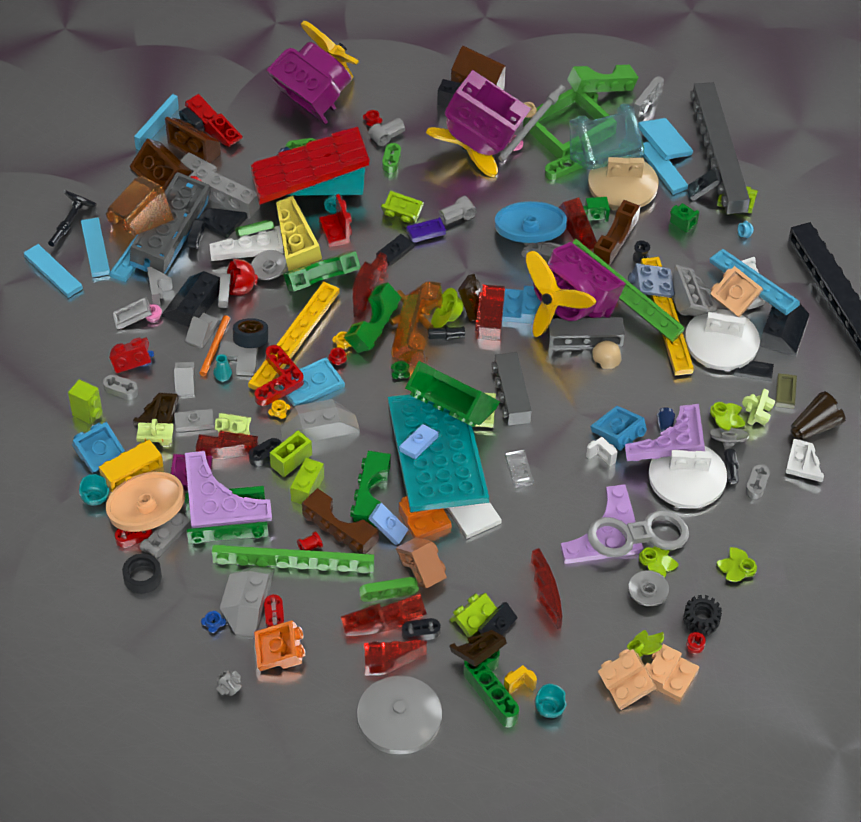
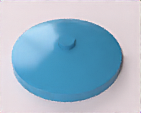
M543 202L514 203L502 208L495 216L496 231L509 240L522 243H538L552 240L560 236L567 227L566 214L560 208Z

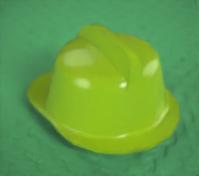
M448 288L441 295L431 319L433 328H441L448 321L453 322L461 315L464 305L454 288Z

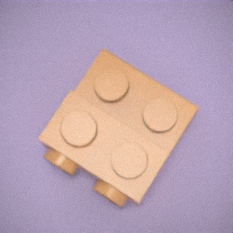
M734 266L724 273L722 281L720 283L717 282L712 287L710 294L723 307L730 310L737 317H740L760 295L763 288Z
M663 644L659 651L652 654L653 662L651 664L647 663L645 667L657 687L655 690L681 702L700 667L681 658V652Z
M629 649L620 652L618 659L613 662L611 660L604 662L601 665L602 669L598 670L606 688L611 692L621 710L657 688L640 656L633 649L631 651Z

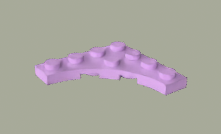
M699 404L680 406L676 424L661 432L658 438L625 444L627 461L671 456L672 450L705 451Z
M205 451L185 453L192 528L272 521L270 499L242 498L233 494L231 490L219 483L213 476L206 460Z
M626 485L606 487L607 507L603 517L621 520L626 525L627 523L636 522ZM604 526L596 531L598 540L606 547L620 548L626 543L622 532L614 527ZM588 534L578 539L561 543L560 547L564 564L613 558L604 556L593 549L588 541ZM642 543L633 544L632 550L624 556L640 554L643 550Z

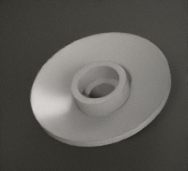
M267 250L258 254L253 259L251 265L258 279L271 280L284 272L287 263L285 256L281 252Z
M716 428L710 431V436L723 442L724 446H734L735 443L749 438V434L746 431L737 428H731L730 431Z
M646 570L636 573L630 579L628 590L631 597L637 603L644 606H656L664 602L668 597L669 584L661 574Z

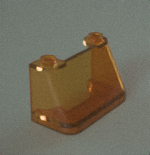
M143 176L135 178L108 207V212H106L108 221L114 225L124 219L122 224L125 231L133 236L174 220L161 185Z
M425 282L405 296L391 349V355L395 362L404 361L411 366H416L418 361H421L427 365L428 357L425 356L424 351L426 340L421 334L416 333L420 314L430 315L431 310L434 308H441L443 302L441 283Z

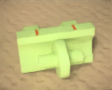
M764 388L759 396L751 394L743 398L742 405L746 408L747 412H750L748 424L753 425L755 422L765 425L769 421L771 415L763 411V409L769 412L773 408L775 400L768 397L769 391Z
M219 413V418L215 420V430H218V433L250 437L249 424L251 417Z
M152 419V423H138L137 442L144 443L150 439L151 442H160L162 446H169L172 443L174 425L157 423V419Z

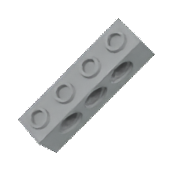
M199 166L190 175L197 176L202 182L210 185L208 199L232 211L246 212L249 219L260 208L257 193L202 166Z

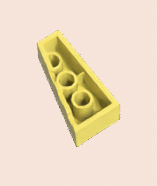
M290 196L276 202L288 271L321 260L320 246L294 197Z

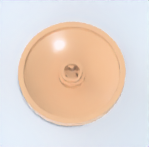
M165 472L143 473L132 477L128 481H124L113 490L106 502V513L110 522L118 529L130 532L150 530L166 523L180 511L185 501V491L181 481L172 474Z

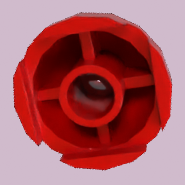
M241 259L230 261L227 269V274H231L229 295L242 296L249 293L258 281V276L255 274L253 266Z

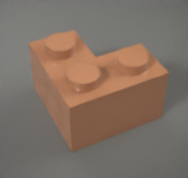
M415 537L396 547L402 565L412 569L418 586L427 589L447 578L445 574L446 567L437 555L438 548L434 542Z

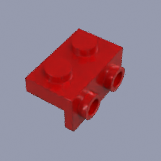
M140 337L135 338L130 343H120L111 349L109 358L116 373L151 362V357L148 353L149 341L147 337L142 339Z

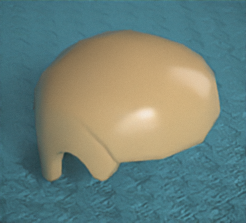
M602 341L596 344L592 350L594 362H598L603 369H613L622 361L620 348L614 342Z

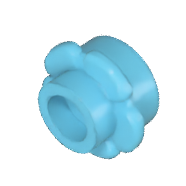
M748 221L740 223L738 225L739 236L751 237L754 231L752 224L748 223Z

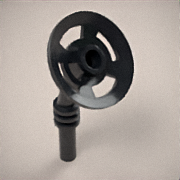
M64 190V194L73 201V207L65 220L61 221L58 225L57 231L48 241V244L54 247L61 236L68 232L71 227L70 224L79 209H82L83 206H97V203Z

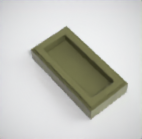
M778 373L775 407L794 409L796 375Z

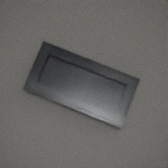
M750 361L749 364L736 368L734 376L771 382L774 364Z

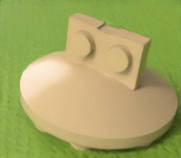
M627 155L610 156L598 161L590 170L588 177V187L593 197H607L609 207L612 210H618L623 200L640 205V207L647 205L656 196L659 185L655 170L644 161V158Z

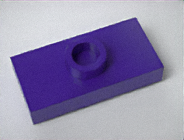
M441 218L406 226V231L414 243L446 234Z

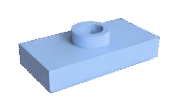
M422 424L399 446V451L416 459L438 438V432Z
M382 503L377 504L368 518L395 545L400 544L408 531V528Z

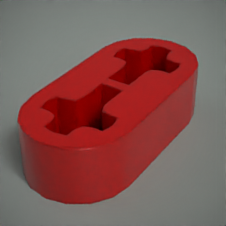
M117 529L115 541L120 547H129L141 543L144 539H148L153 532L152 529L146 530V533ZM125 535L127 539H123L121 536Z
M274 594L267 596L264 601L266 628L275 626L273 625V617H277V625L284 623L282 598ZM274 602L276 604V610H272L271 603Z

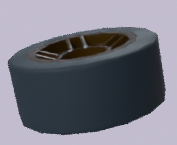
M256 318L239 320L233 325V341L236 345L244 348L261 347L268 342V325L266 322Z

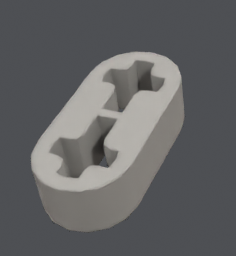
M221 273L218 308L228 309L231 274Z
M108 375L103 380L104 390L109 394L128 400L134 399L138 395L137 384L132 380L116 375Z
M756 465L752 469L746 487V494L751 499H759L764 493L770 475L767 466ZM759 473H763L761 479L757 478ZM757 485L758 489L753 491L754 486Z

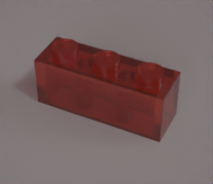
M483 285L482 292H478V303H481V306H477L476 317H480V320H476L475 331H479L478 339L501 340L505 286Z

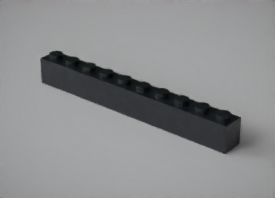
M811 222L791 227L788 240L861 354V300L858 293L852 288L850 280L845 277L842 268L838 266L833 254L829 252L826 243L822 241L817 229L813 227Z

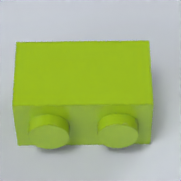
M79 379L68 392L72 416L92 425L102 415L99 389Z
M299 430L270 452L271 467L283 477L287 476L302 464L305 458L312 456V441Z
M305 458L290 487L292 502L302 505L317 488L319 489L324 479V463Z

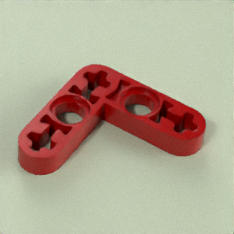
M270 345L266 348V360L280 377L256 389L255 402L260 406H267L299 389L304 384L303 373L278 345ZM282 364H287L290 366L288 369L280 368ZM277 385L284 386V389L278 391L274 389V387Z

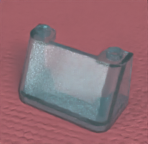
M621 104L617 108L618 114L596 120H590L586 116H578L576 119L570 120V159L584 168L597 169L607 166L608 157L635 158L644 154V144L634 108L630 104Z

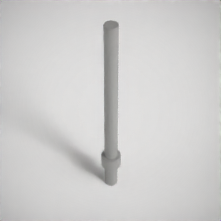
M562 84L553 93L548 95L546 102L498 157L500 161L504 162L550 106L558 101V97L565 90Z

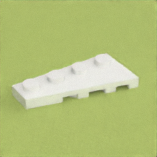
M276 226L274 230L268 232L263 230L259 231L256 235H244L237 240L230 238L209 244L211 261L256 257L261 252L267 250H276L282 254L284 253L280 226Z

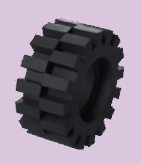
M698 595L697 599L694 596L691 601L688 600L685 606L684 624L688 625L689 630L693 628V632L700 631L704 635V631H706L707 634H710L711 630L714 632L720 624L722 608L719 607L720 604L718 602L714 603V598L709 600L707 595H705V598H702V595ZM699 610L706 611L710 614V618L700 619L695 615V612Z

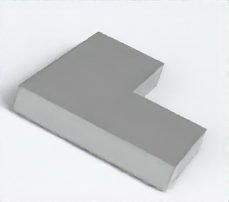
M234 341L220 342L219 355H226L227 360H237L236 375L254 376L256 373L258 347L244 348L236 345Z

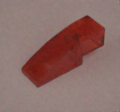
M220 431L218 437L199 434L196 452L205 451V456H212L213 459H227L248 455L252 448L259 445L258 436Z

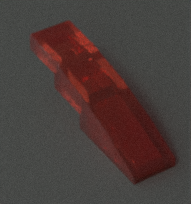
M538 548L532 551L531 563L535 567L534 581L539 587L537 599L556 628L560 629L563 616L559 591L550 566Z

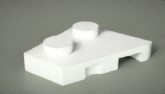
M794 439L785 473L823 482L824 474L821 473L819 468L820 462L815 455L813 443Z

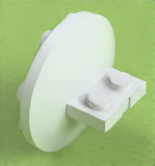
M717 309L713 313L708 312V314L695 316L689 322L685 332V342L692 357L706 368L731 371L749 364L755 358L760 345V336L755 325L745 316L737 317L730 310Z
M706 446L705 451L672 450L671 456L652 459L649 466L648 476L653 490L661 499L677 508H702L713 503L721 496L727 482V470L724 462L713 450Z

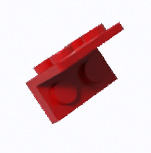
M336 194V214L319 217V223L328 247L350 243L349 236L352 235L351 226L349 225V223H352L351 215L349 212H346V202L341 199L340 194Z

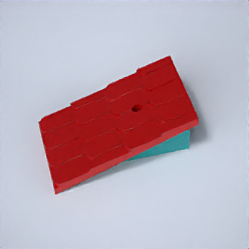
M354 127L332 133L331 136L308 142L305 146L279 152L277 156L256 161L251 165V173L259 205L282 196L363 195L365 167L369 166L370 159L359 128Z

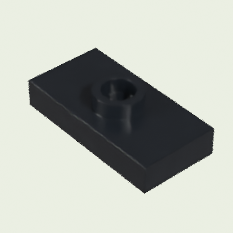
M717 168L711 169L688 185L690 199L694 201L721 184L720 173Z
M400 234L376 253V257L386 265L391 266L414 248V242Z
M502 602L478 628V631L482 634L493 630L502 635L518 617L507 602Z

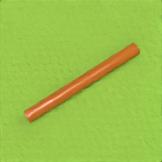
M227 315L223 316L199 372L201 376L207 375L230 320V317Z

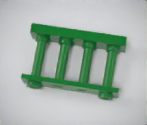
M264 486L229 489L233 494L242 498L265 499ZM185 493L186 511L190 510L189 493ZM267 522L187 529L188 543L196 544L268 536Z

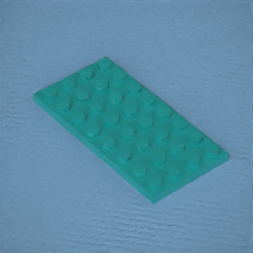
M410 394L388 397V405L410 512L489 503L488 489L473 427L449 415V410L444 408L441 411L433 407L434 403L431 401L425 403ZM422 424L437 431L438 438L416 459L399 451V446Z

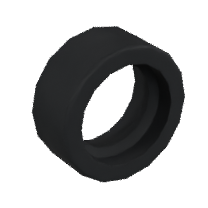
M135 554L126 560L122 568L124 584L134 593H149L159 586L162 579L160 563L150 554ZM147 566L154 570L153 576L144 581H137L130 577V573L137 567Z

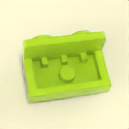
M390 191L385 204H381V209L386 216L392 218L397 216L406 223H410V221L416 223L424 203Z
M475 593L467 599L469 603L464 607L461 605L453 611L454 615L449 619L451 622L456 621L467 637L474 635L478 628L497 609L486 593L480 595Z

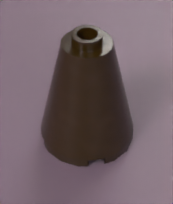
M824 391L819 393L791 424L792 429L790 431L796 439L804 440L841 425L846 421L845 414L842 408L838 410L836 404H838L836 399Z

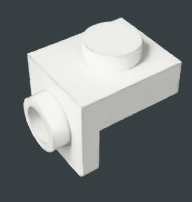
M601 437L588 444L586 457L591 459L598 455L609 466H612L616 463L618 451L614 445L609 444Z

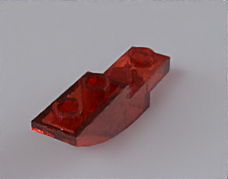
M382 252L379 253L372 264L365 261L356 276L353 287V316L356 318L361 312L365 311L369 302L368 298L373 292L379 276L385 273L388 268L387 255Z
M417 594L383 607L378 603L341 616L346 635L358 636L401 628L405 622L424 616L427 612L421 594Z

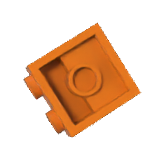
M407 496L403 497L401 502H399V513L413 538L423 539L449 529L452 526L443 508L410 512Z
M293 620L254 632L257 668L260 671L276 666H281L285 669L302 664V657H305L304 647L302 644L300 645V639H303V631Z

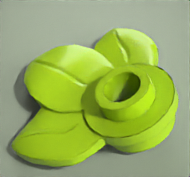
M716 402L710 408V414L715 418L716 424L724 430L730 431L731 427L741 428L746 424L739 416L742 407L739 405Z
M654 546L653 548L643 549L639 554V561L647 566L649 571L657 572L664 578L666 577V572L673 571L679 566L678 562L668 556L670 550H663Z
M730 547V558L717 561L718 568L722 572L727 573L726 580L741 581L744 577L754 576L757 571L755 561L748 558L745 551L735 547Z
M643 630L628 643L627 649L630 651L633 649L640 657L656 653L662 648L661 643L664 640V633L660 632L649 635L646 630Z

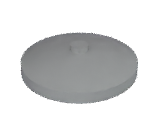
M391 676L375 682L363 693L357 708V721L363 737L373 747L390 754H409L423 749L436 737L441 726L442 708L436 693L424 682L409 676Z

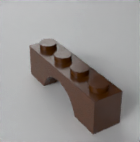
M623 200L616 211L609 232L606 236L601 235L595 244L593 253L609 266L636 225L639 218L640 205Z
M318 488L302 503V514L308 521H313L321 530L329 532L338 542H343L349 546L354 553L366 554L379 541V530L365 520L354 523L338 520L332 514L333 498Z

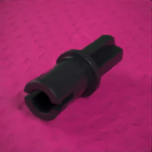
M445 326V328H429L427 333L428 339H446L447 341L450 338H465V327Z
M729 448L724 452L725 467L727 470V481L733 485L739 482V463L737 462L736 450Z

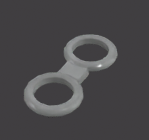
M663 510L650 513L642 522L627 523V525L621 520L603 517L595 520L589 526L587 532L588 541L593 549L604 556L616 558L629 553L633 548V544L650 542L655 547L663 550H675L681 548L687 542L689 536L688 526L684 520L675 513ZM659 519L671 521L678 527L680 537L674 541L662 540L654 534L651 524ZM604 526L614 527L622 532L626 543L620 548L606 547L598 540L596 531Z

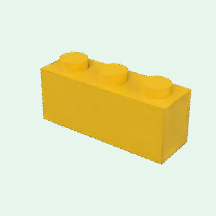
M149 439L144 443L138 444L133 449L121 453L118 457L104 462L99 466L100 476L106 479L109 490L113 492L124 481H128L132 477L143 473L154 472L163 467L162 455Z

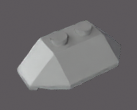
M675 265L673 274L675 294L673 300L678 312L685 316H699L708 314V312H716L717 306L711 297L710 289L695 275V271L691 268Z
M333 399L294 406L280 429L283 442L298 430L311 441L360 432L356 415Z
M254 565L229 575L220 611L232 628L235 636L255 639L254 632L258 631L264 601L268 596L275 571L273 568Z

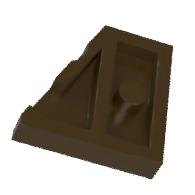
M475 274L467 275L458 289L469 321L477 320L481 285L479 280L476 279Z
M158 393L153 398V401L146 405L143 414L139 418L135 417L133 419L134 426H138V423H152V419H157V423L172 424L179 399L178 394Z
M490 630L479 636L467 638L469 643L456 646L453 643L449 647L453 654L476 667L505 646L507 642L504 636Z

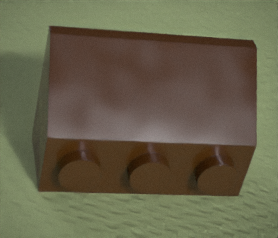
M462 46L451 69V81L463 83L471 71L474 70L504 90L506 65Z
M165 118L168 144L185 154L190 152L209 163H212L221 155L220 142L217 139L208 136L203 131L196 129L181 119Z
M149 138L146 139L129 166L160 197H162L177 172L189 176L192 172L161 142Z

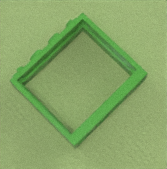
M572 88L558 97V101L551 105L538 121L576 102L600 124L564 144L556 139L539 122L529 131L532 136L559 159L575 151L586 150L615 134L616 120L587 94L576 93ZM525 117V119L523 120V127L529 122L531 118Z

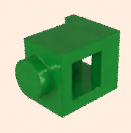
M607 197L586 198L585 206H582L583 216H586L587 221L603 219L605 222L609 221L610 208Z
M683 203L680 206L675 205L670 211V223L687 233L698 224L700 211H694Z

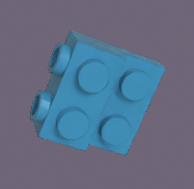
M524 285V290L505 289L502 321L534 323L535 315L541 305V301L535 294L534 286Z
M615 406L591 425L593 433L604 437L609 444L614 445L620 451L625 447V444L633 443V440L638 436L643 437L647 430L644 417L619 406Z
M107 422L93 425L90 431L85 434L84 432L78 433L73 437L72 441L74 450L81 461L84 460L92 474L97 473L99 466L104 462L110 461L121 453L126 452Z

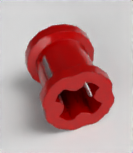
M316 531L309 537L297 540L299 550L312 551L323 547L322 540Z

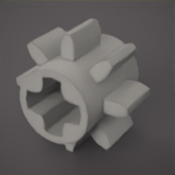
M224 670L216 678L218 682L216 689L222 695H234L242 686L240 684L241 676L235 670L233 672Z

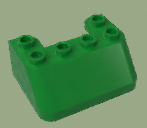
M418 361L405 389L411 391V396L425 403L431 401L434 403L433 407L441 411L444 408L449 410V415L472 427H475L476 424L480 426L497 409L500 401L482 391H478L421 361Z

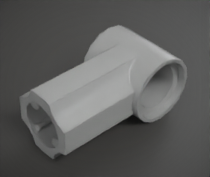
M396 118L382 126L374 124L369 129L368 134L379 146H385L392 137L405 132V126L400 118Z
M466 196L459 198L454 205L439 210V216L443 224H448L461 218L469 220L477 214V209Z

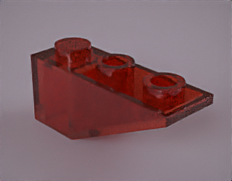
M580 198L563 202L558 208L566 214V228L574 240L577 239L589 250L594 249L597 240Z
M373 641L364 643L365 675H387L426 655L427 641Z

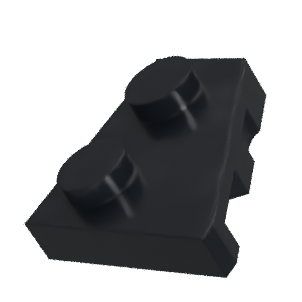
M208 208L198 219L205 220L206 228L227 239L248 216L246 212Z

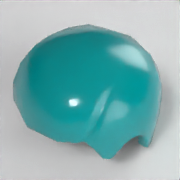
M89 474L83 477L79 485V495L82 501L91 506L100 505L105 502L109 495L106 479L97 474Z
M555 684L543 685L535 697L537 712L546 718L561 716L567 706L565 691Z

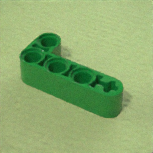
M500 650L490 656L493 657L492 659H485L475 669L470 668L473 665L464 660V676L503 726H515L519 718V706L492 672L499 666Z

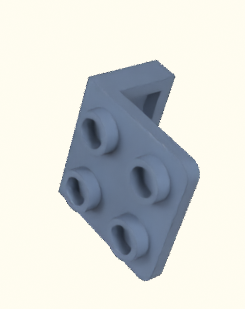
M636 263L632 273L628 275V281L645 295L672 298L675 294L672 274L669 268Z

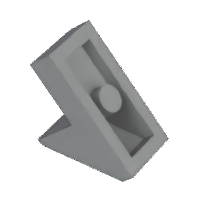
M147 267L152 303L160 306V298H163L162 291L173 289L172 279L152 267Z
M202 313L200 318L193 316L185 343L202 349L220 324L219 319Z
M194 362L175 363V394H178V397L195 396Z

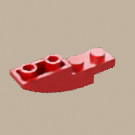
M200 94L185 101V106L190 108L202 120L205 127L204 131L220 143L230 147L243 139V136L221 113L217 114Z

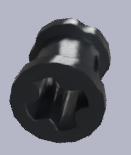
M640 240L634 245L633 261L635 263L641 264L643 256L644 258H649L648 252L651 247L648 242Z

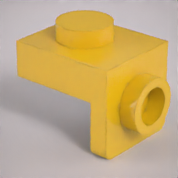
M524 665L515 671H510L504 678V687L509 694L524 683L532 691L536 689L537 677L532 670H528Z

